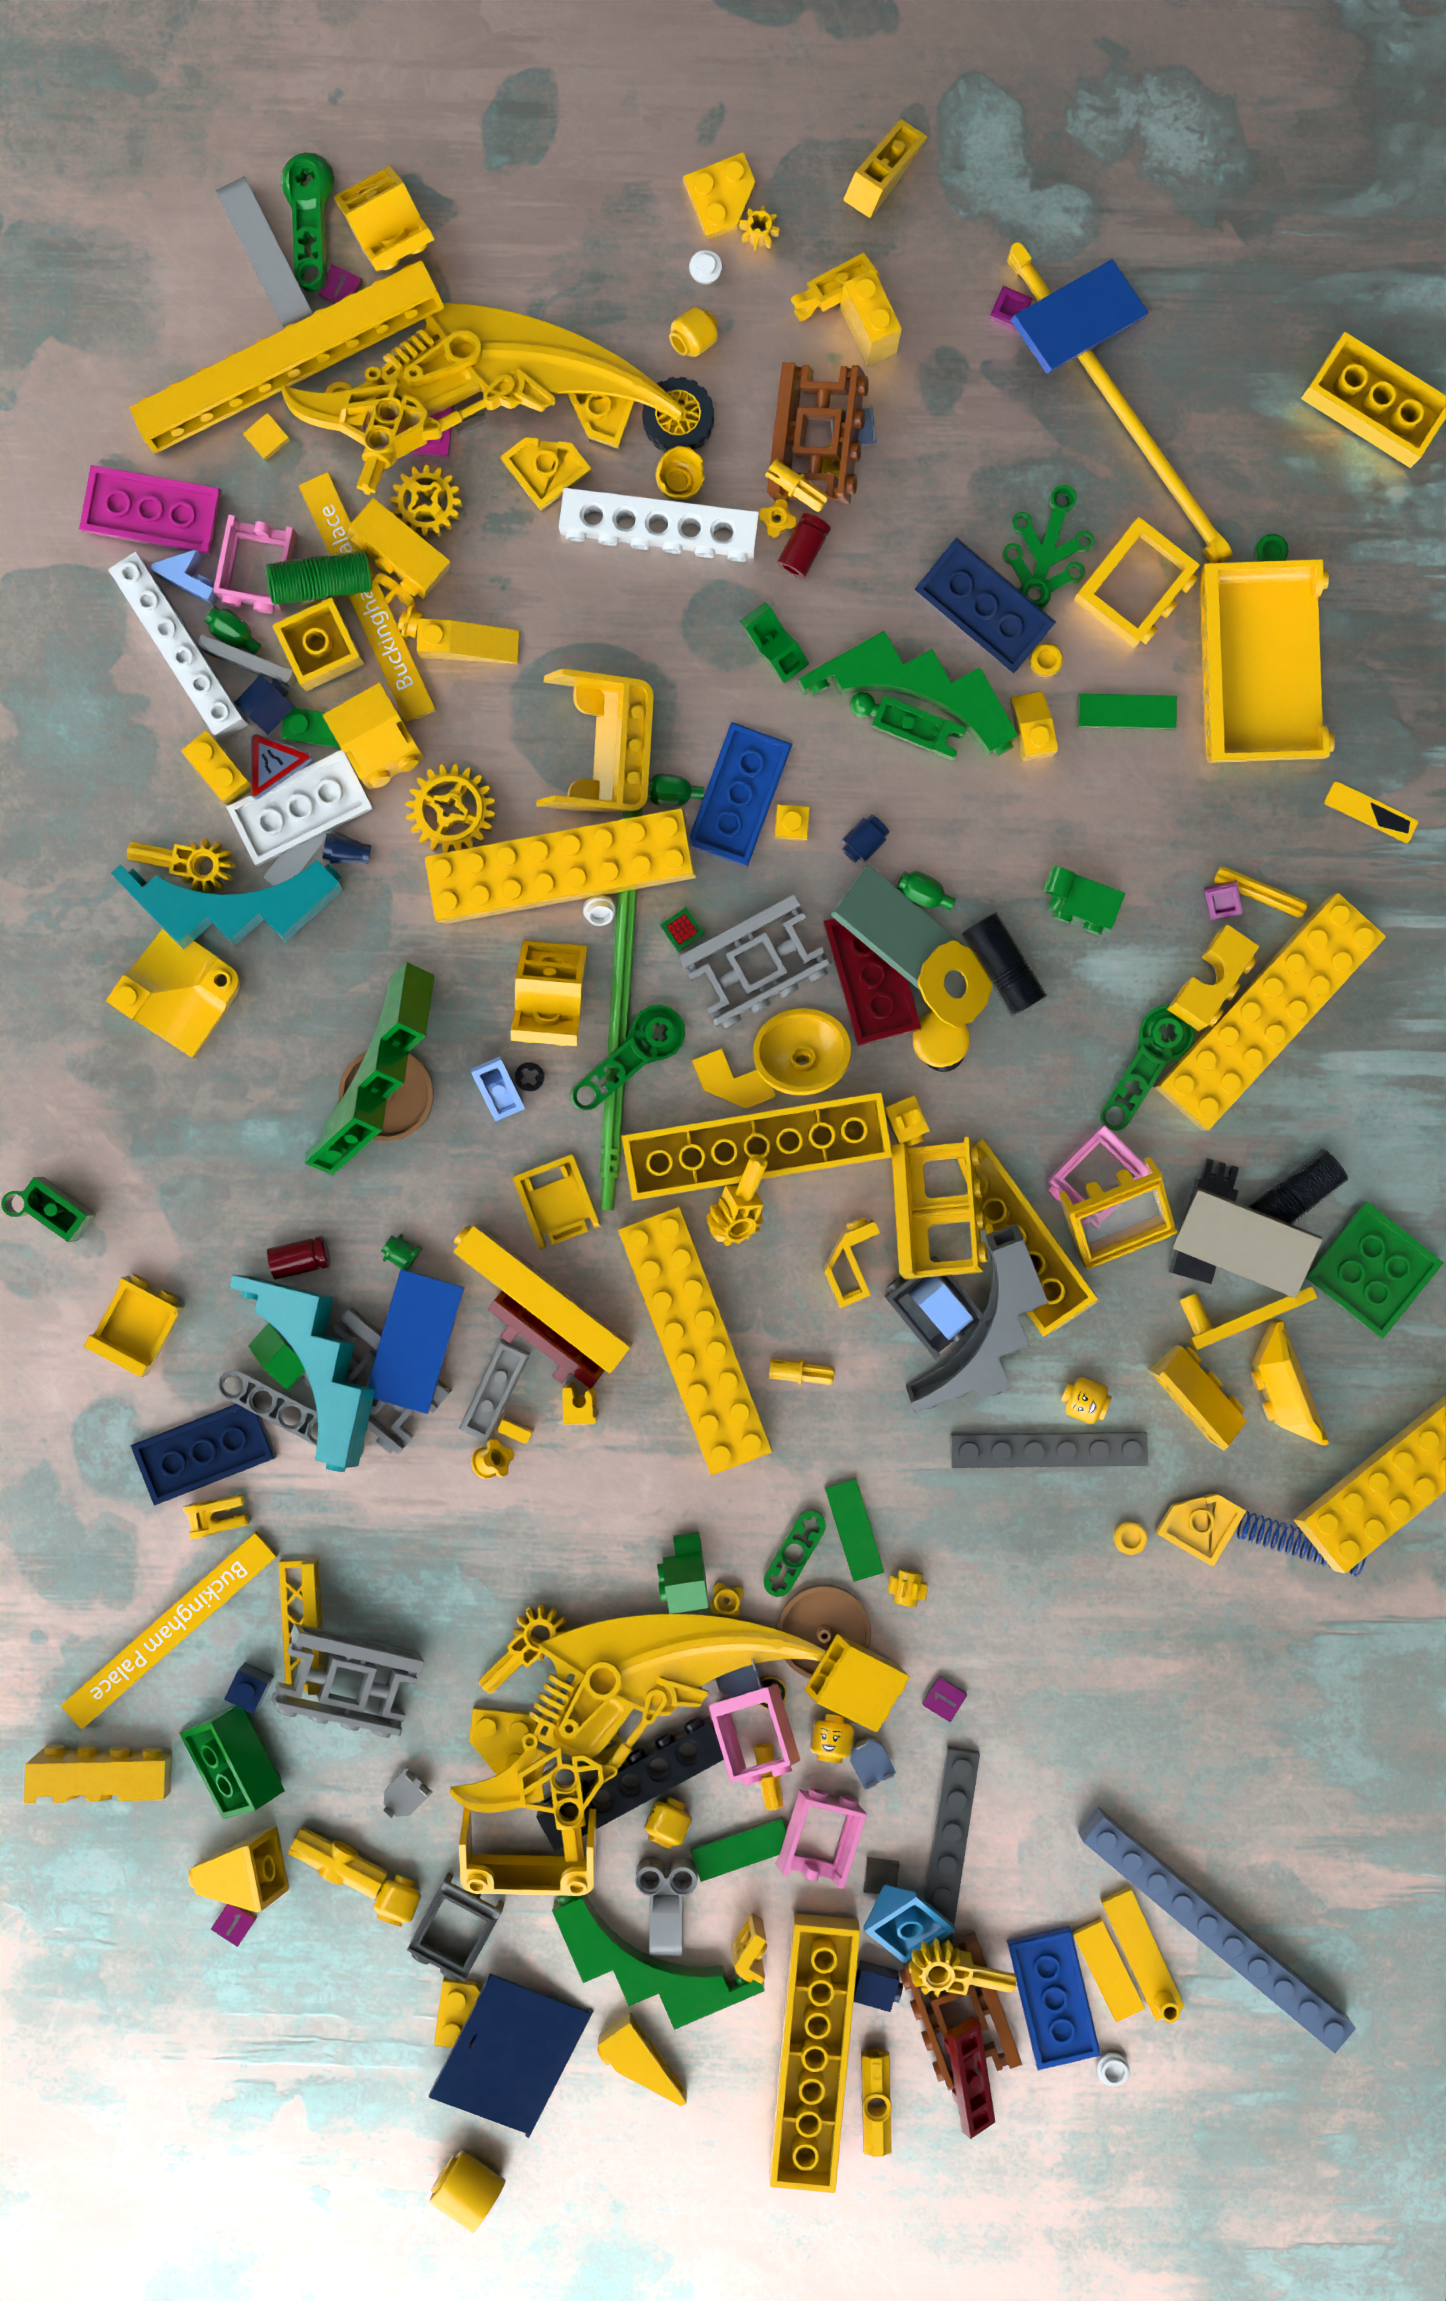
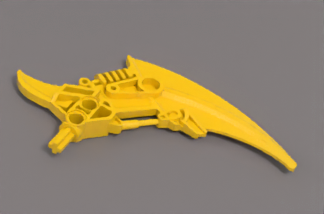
M443 303L445 309L424 319L426 322L425 330H418L407 341L400 343L399 347L392 349L391 353L385 354L383 359L386 365L381 369L374 366L367 368L365 371L366 382L355 388L342 392L317 393L298 390L286 385L281 386L285 403L297 418L317 427L341 431L365 446L362 454L365 464L357 483V489L363 490L364 494L371 495V492L376 493L383 470L394 465L397 459L427 444L428 440L440 439L443 431L461 423L464 418L485 407L488 410H494L500 406L512 409L522 404L542 412L548 406H553L556 403L554 394L591 393L637 401L662 411L674 420L679 421L683 419L682 407L668 393L633 365L602 346L564 328L530 316L492 307L460 303ZM481 391L484 393V399L461 411L456 410L439 420L429 417ZM395 417L393 420H387L388 418ZM385 445L384 448H377L378 446Z
M700 1614L628 1616L588 1624L559 1634L539 1643L538 1646L539 1650L553 1661L557 1676L554 1674H549L548 1679L555 1683V1686L545 1683L543 1686L546 1691L551 1693V1696L542 1692L538 1696L547 1705L535 1702L533 1706L542 1712V1715L531 1711L529 1717L538 1722L534 1732H526L523 1735L522 1746L525 1750L522 1755L508 1769L492 1778L471 1784L451 1786L450 1795L465 1808L481 1813L503 1812L517 1808L554 1813L556 1829L562 1831L565 1862L584 1860L585 1855L581 1827L586 1825L584 1810L602 1784L617 1775L619 1767L632 1751L631 1747L645 1728L654 1723L658 1716H670L678 1706L700 1707L709 1694L707 1690L701 1689V1686L728 1672L753 1665L751 1659H753L754 1664L782 1659H808L821 1662L827 1651L802 1638L768 1626L738 1619ZM570 1673L575 1675L572 1682L567 1681ZM632 1710L641 1711L642 1720L626 1742L619 1746L608 1763L597 1759L596 1756L606 1747ZM543 1726L548 1727L546 1734L541 1733ZM528 1738H532L534 1742L532 1744H528L526 1740ZM538 1741L552 1747V1749L545 1751L537 1748ZM562 1753L572 1757V1761L562 1760ZM557 1757V1762L543 1772L545 1763ZM561 1769H569L574 1773L575 1777L567 1785L560 1784L555 1777L557 1772ZM598 1770L597 1779L583 1798L580 1772ZM550 1780L553 1806L535 1803L544 1800L543 1783ZM572 1802L576 1804L579 1810L574 1817L566 1818L560 1813V1808L564 1803Z

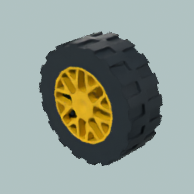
M670 377L666 381L658 382L657 385L682 407L683 419L679 421L674 420L662 411L643 404V426L648 439L652 440L656 448L664 450V453L676 446L690 447L693 450L698 447L701 448L705 440L709 439L714 426L713 402L711 397H708L707 390L704 387H700L698 382L693 379L692 381L687 380L686 377Z

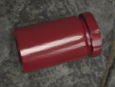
M803 513L800 522H798L781 553L777 565L791 575L804 579L826 536L831 531V527L819 517Z
M323 1236L315 1237V1240L306 1239L267 1249L268 1264L274 1280L320 1269V1267L322 1269L330 1267V1254Z

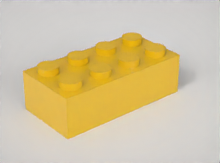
M1346 332L1336 342L1301 397L1302 400L1409 468L1422 457L1446 419V395Z

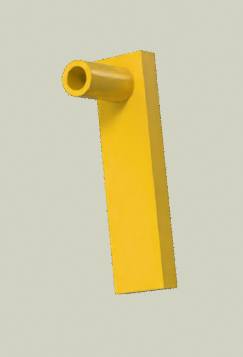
M1311 1286L1299 1291L1296 1298L1291 1296L1285 1297L1216 1328H1213L1198 1293L1179 1301L1195 1334V1337L1190 1338L1188 1342L1191 1348L1196 1351L1317 1299V1296Z
M1130 1886L1100 1899L1155 2021L1163 2019L1167 2023L1176 2022L1180 2017V2010L1185 2009V2006Z

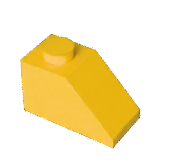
M1043 692L1010 697L1015 730L1018 734L1017 741L1021 762L1054 756L1058 751L1053 719Z

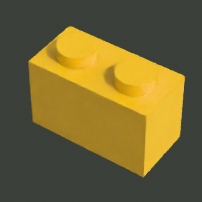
M207 730L181 750L219 799L229 806L235 803L251 790V781L217 739Z

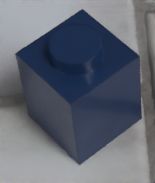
M261 674L234 702L267 735L295 707L285 698L289 692L276 679L269 683Z
M245 1662L238 1669L224 1700L254 1714L262 1704L274 1675Z
M860 1960L856 1973L853 2002L891 2012L893 2003H899L903 1990V1983H900L898 1970Z

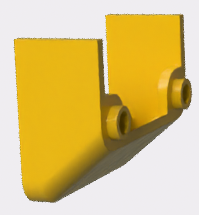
M565 668L544 675L543 682L573 686V700L576 708L583 714L596 716L593 780H577L570 785L567 796L553 795L536 800V807L577 812H632L641 809L646 804L648 798L654 702L651 686L641 679Z
M464 1807L459 1840L461 1885L467 1891L475 1894L581 1896L589 1893L595 1884L597 1871L596 1809L589 1810L587 1857L584 1860H578V1862H565V1856L473 1854L471 1810Z

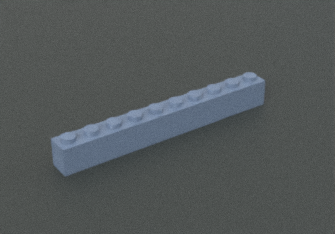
M1099 1807L1078 1831L1083 1843L1332 2052L1336 2053L1355 2031V2026L1345 2013Z

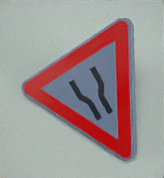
M254 734L251 737V796L256 800L261 798L312 761V756L302 750L259 734Z

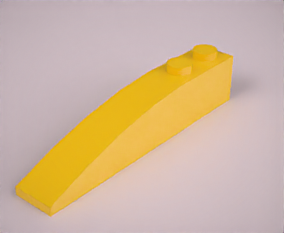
M982 1139L974 1146H979L981 1165L976 1166V1176L981 1178L983 1184V1197L978 1198L979 1210L984 1211L985 1231L987 1234H990L1010 1225L1018 1224L1048 1300L1047 1304L1026 1313L1042 1336L1045 1337L1075 1319L1099 1302L1100 1299L986 1141ZM957 1158L967 1183L965 1158Z

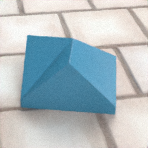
M888 1885L883 1886L864 1924V1931L903 1963L912 1959L913 1949L921 1950L922 1940L930 1945L933 1944L935 1937L940 1941L956 1931L954 1924L916 1892Z

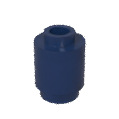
M871 814L867 819L862 818L841 840L845 845L842 851L854 863L858 860L865 863L886 841L885 837L890 831L877 817Z

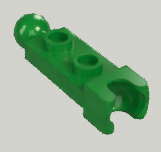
M859 692L850 700V710L855 716L864 718L871 715L875 717L872 728L923 748L949 761L955 760L957 751L948 746L946 738L952 736L960 739L964 737L967 731L964 726L947 719H941L884 695L880 705L876 704L872 695L866 692Z

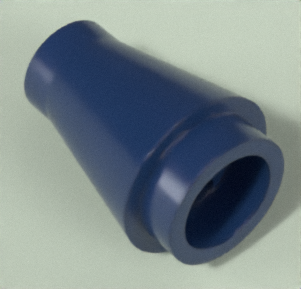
M336 831L335 835L327 833L322 859L330 860V864H368L371 845L364 844Z

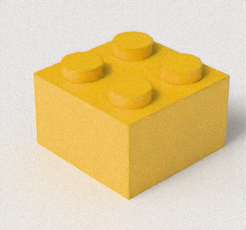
M332 597L272 625L299 684L306 692L365 664Z

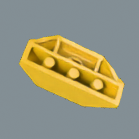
M1279 1319L1272 1320L1252 1361L1254 1372H1251L1254 1386L1257 1391L1262 1390L1266 1402L1262 1403L1265 1415L1269 1421L1273 1420L1275 1424L1320 1445L1330 1444L1284 1321Z

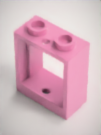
M778 1684L708 1705L731 1783L742 1780L744 1786L761 1781V1774L772 1771L773 1777L791 1772V1765L801 1761ZM767 1702L783 1758L746 1768L730 1713Z

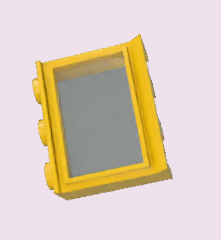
M1150 1156L1144 1158L1148 1175L1134 1180L1128 1170H1120L1116 1174L1120 1186L1103 1192L1097 1182H1090L1086 1185V1191L1089 1196L1087 1200L1073 1205L1065 1191L1058 1193L1075 1250L1087 1270L1178 1233L1162 1181L1163 1175Z

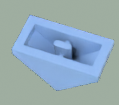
M937 1276L926 1277L908 1292L909 1296L948 1340L973 1320L972 1316Z

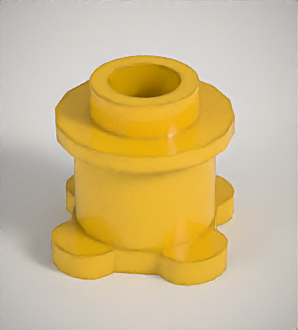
M491 1439L487 1442V1447H480L473 1452L471 1467L474 1473L482 1479H490L495 1475L504 1477L509 1473L508 1466L510 1461L514 1460V1452L511 1448L502 1446L498 1439Z

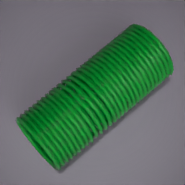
M364 550L266 564L268 589L274 606L276 604L279 606V604L303 602V600L307 601V599L310 601L311 599L315 600V598L318 600L325 599V597L328 599V597H341L348 594L370 593L372 590L370 566Z

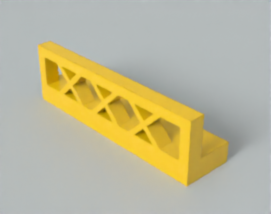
M319 1558L280 1560L278 1562L285 1683L291 1685L294 1684L293 1668L301 1661V1658H297L292 1664V1656L288 1652L292 1632L290 1631V1621L293 1624L303 1625L304 1623V1626L323 1630ZM301 1567L302 1585L299 1589L288 1581L287 1568ZM288 1589L294 1593L290 1599ZM296 1596L303 1601L304 1618L300 1622L289 1613V1604ZM312 1649L314 1658L310 1668L325 1671L324 1652ZM307 1681L303 1691H308V1695H317L320 1684Z

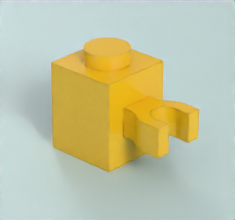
M915 1095L884 1108L886 1118L897 1144L905 1142L908 1148L925 1141L923 1134L930 1132Z

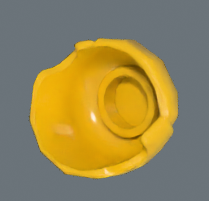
M676 446L666 451L656 467L655 477L660 491L667 498L677 501H685L696 496L705 480L702 457L690 447Z

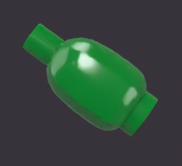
M214 606L204 620L209 625L210 633L225 644L235 648L244 647L254 655L262 645L251 637V630L247 623L229 609H219Z
M656 774L652 779H649L648 799H651L655 805L682 806L690 799L703 800L704 787L691 786L687 779L681 776Z
M904 871L896 887L914 904L925 908L941 906L951 911L956 901L955 898L944 894L945 892L940 882L920 871H913L911 873Z

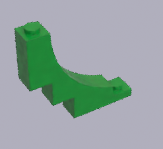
M885 631L798 678V686L803 695L812 692L814 696L830 687L828 682L832 680L840 695L862 691H884L923 700L941 709L964 726L979 744L986 757L994 752L997 757L1014 748L1012 742L1018 737L1016 730L980 667L951 683L933 649L903 665Z
M406 962L390 977L381 1016L365 1057L343 1098L325 1122L322 1138L306 1152L305 1164L333 1176L383 1130L387 1099L404 1084L409 1051L426 1036L435 975Z
M587 1894L581 1896L558 1895L557 1901H554L553 1915L582 1982L585 1983L613 1971L628 2007L659 1994L674 2030L765 1991L764 1981L762 1984L755 1980L748 1982L738 1974L733 1977L732 1981H729L723 1966L696 1967L679 1965L654 1958L624 1941L604 1922L591 1904Z

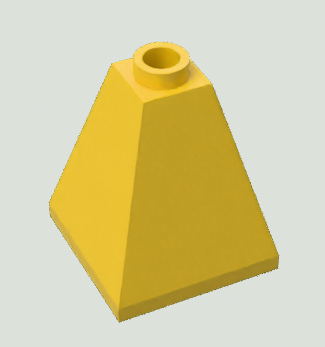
M277 1826L269 1827L202 1860L192 1867L188 1874L190 1886L195 1889V1894L250 1911L260 1912L289 1890Z

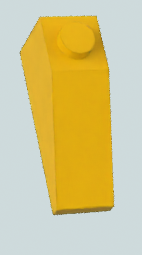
M900 119L855 171L843 200L871 218L889 196L928 136Z
M418 618L416 651L421 659L518 664L520 631L454 620Z
M631 2012L599 2034L597 2052L605 2065L611 2064L617 2073L681 2107L687 2103V2090Z

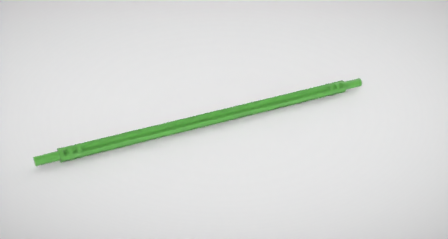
M643 807L636 811L623 812V819L642 816ZM637 889L618 892L607 1056L621 1045L628 1036ZM606 1068V1081H616L614 1074L617 1072L616 1068ZM625 1083L604 1100L599 1176L603 1177L601 1210H614L615 1180L619 1178Z

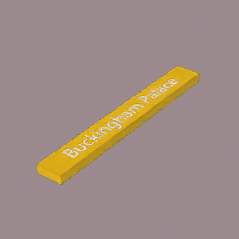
M326 472L298 485L329 555L357 551L349 543L347 533L351 521L329 473ZM369 563L370 572H371V580H372L373 577L375 576V574H374V572H373V570H372V568H371V565H370V563ZM372 582L370 593L348 594L405 723L409 724L435 712L436 709L404 638L401 636L400 629H398L390 607L384 601L385 596L379 583Z
M256 1531L60 1706L81 1730L85 1728L272 1562L278 1554Z

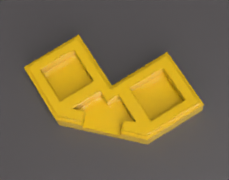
M722 1048L692 1060L705 1092L745 1109L776 1097L773 1087L761 1078L757 1070L734 1078Z

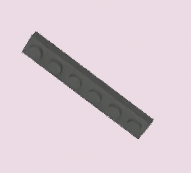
M1146 1432L951 1434L952 1468L1148 1466V1438Z
M947 1746L924 1900L952 1924H955L980 1753L975 1750ZM953 1933L940 1940V1944L942 1945L947 1940L952 1943Z

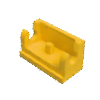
M566 1382L562 1388L563 1425L596 1424L599 1419V1411H596L595 1389L593 1387L591 1389L588 1388L585 1396L580 1394L577 1398L576 1383Z

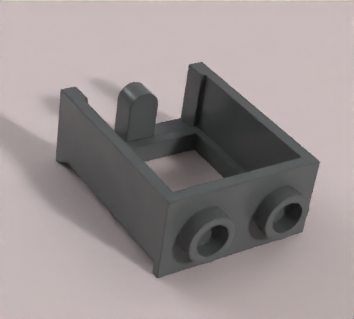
M936 1256L931 1258L932 1262H941ZM952 1275L941 1276L968 1309L967 1312L972 1316L973 1320L950 1340L942 1332L929 1340L898 1301L925 1278L904 1280L900 1276L886 1287L889 1293L884 1297L935 1359L940 1356V1351L953 1341L956 1342L965 1335L964 1332L981 1320L983 1313Z
M447 1873L412 1937L407 1951L412 1953L411 1955L416 1961L426 1965L431 1963L440 1968V1972L447 1978L452 1980L460 1979L465 1982L485 1942L502 1914L505 1903L499 1900L496 1907L480 1899L481 1894L465 1891L452 1884L453 1875ZM444 1898L487 1921L465 1964L422 1941Z

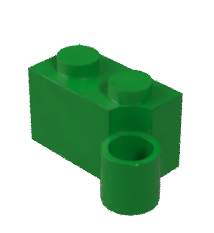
M1054 865L1050 869L1043 888L1045 893L1052 895L1046 909L1053 912L1052 918L1067 924H1071L1072 920L1084 924L1083 930L1096 935H1101L1102 931L1107 933L1112 930L1125 896L1124 892L1078 876L1068 869Z
M33 1177L24 1191L8 1192L1 1201V1207L6 1215L21 1217L29 1214L66 1242L78 1241L96 1216L94 1212L45 1177ZM16 1195L21 1196L24 1201V1207L19 1213L12 1207V1200Z
M699 1532L674 1535L675 1556L663 1557V1563L657 1564L661 1602H668L669 1614L709 1608Z

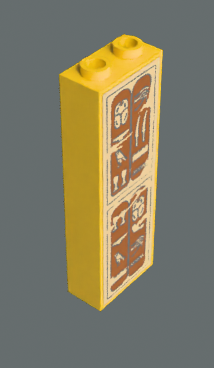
M482 1225L465 1226L453 1241L458 1245L453 1251L457 1256L609 1374H611L631 1348L633 1343Z

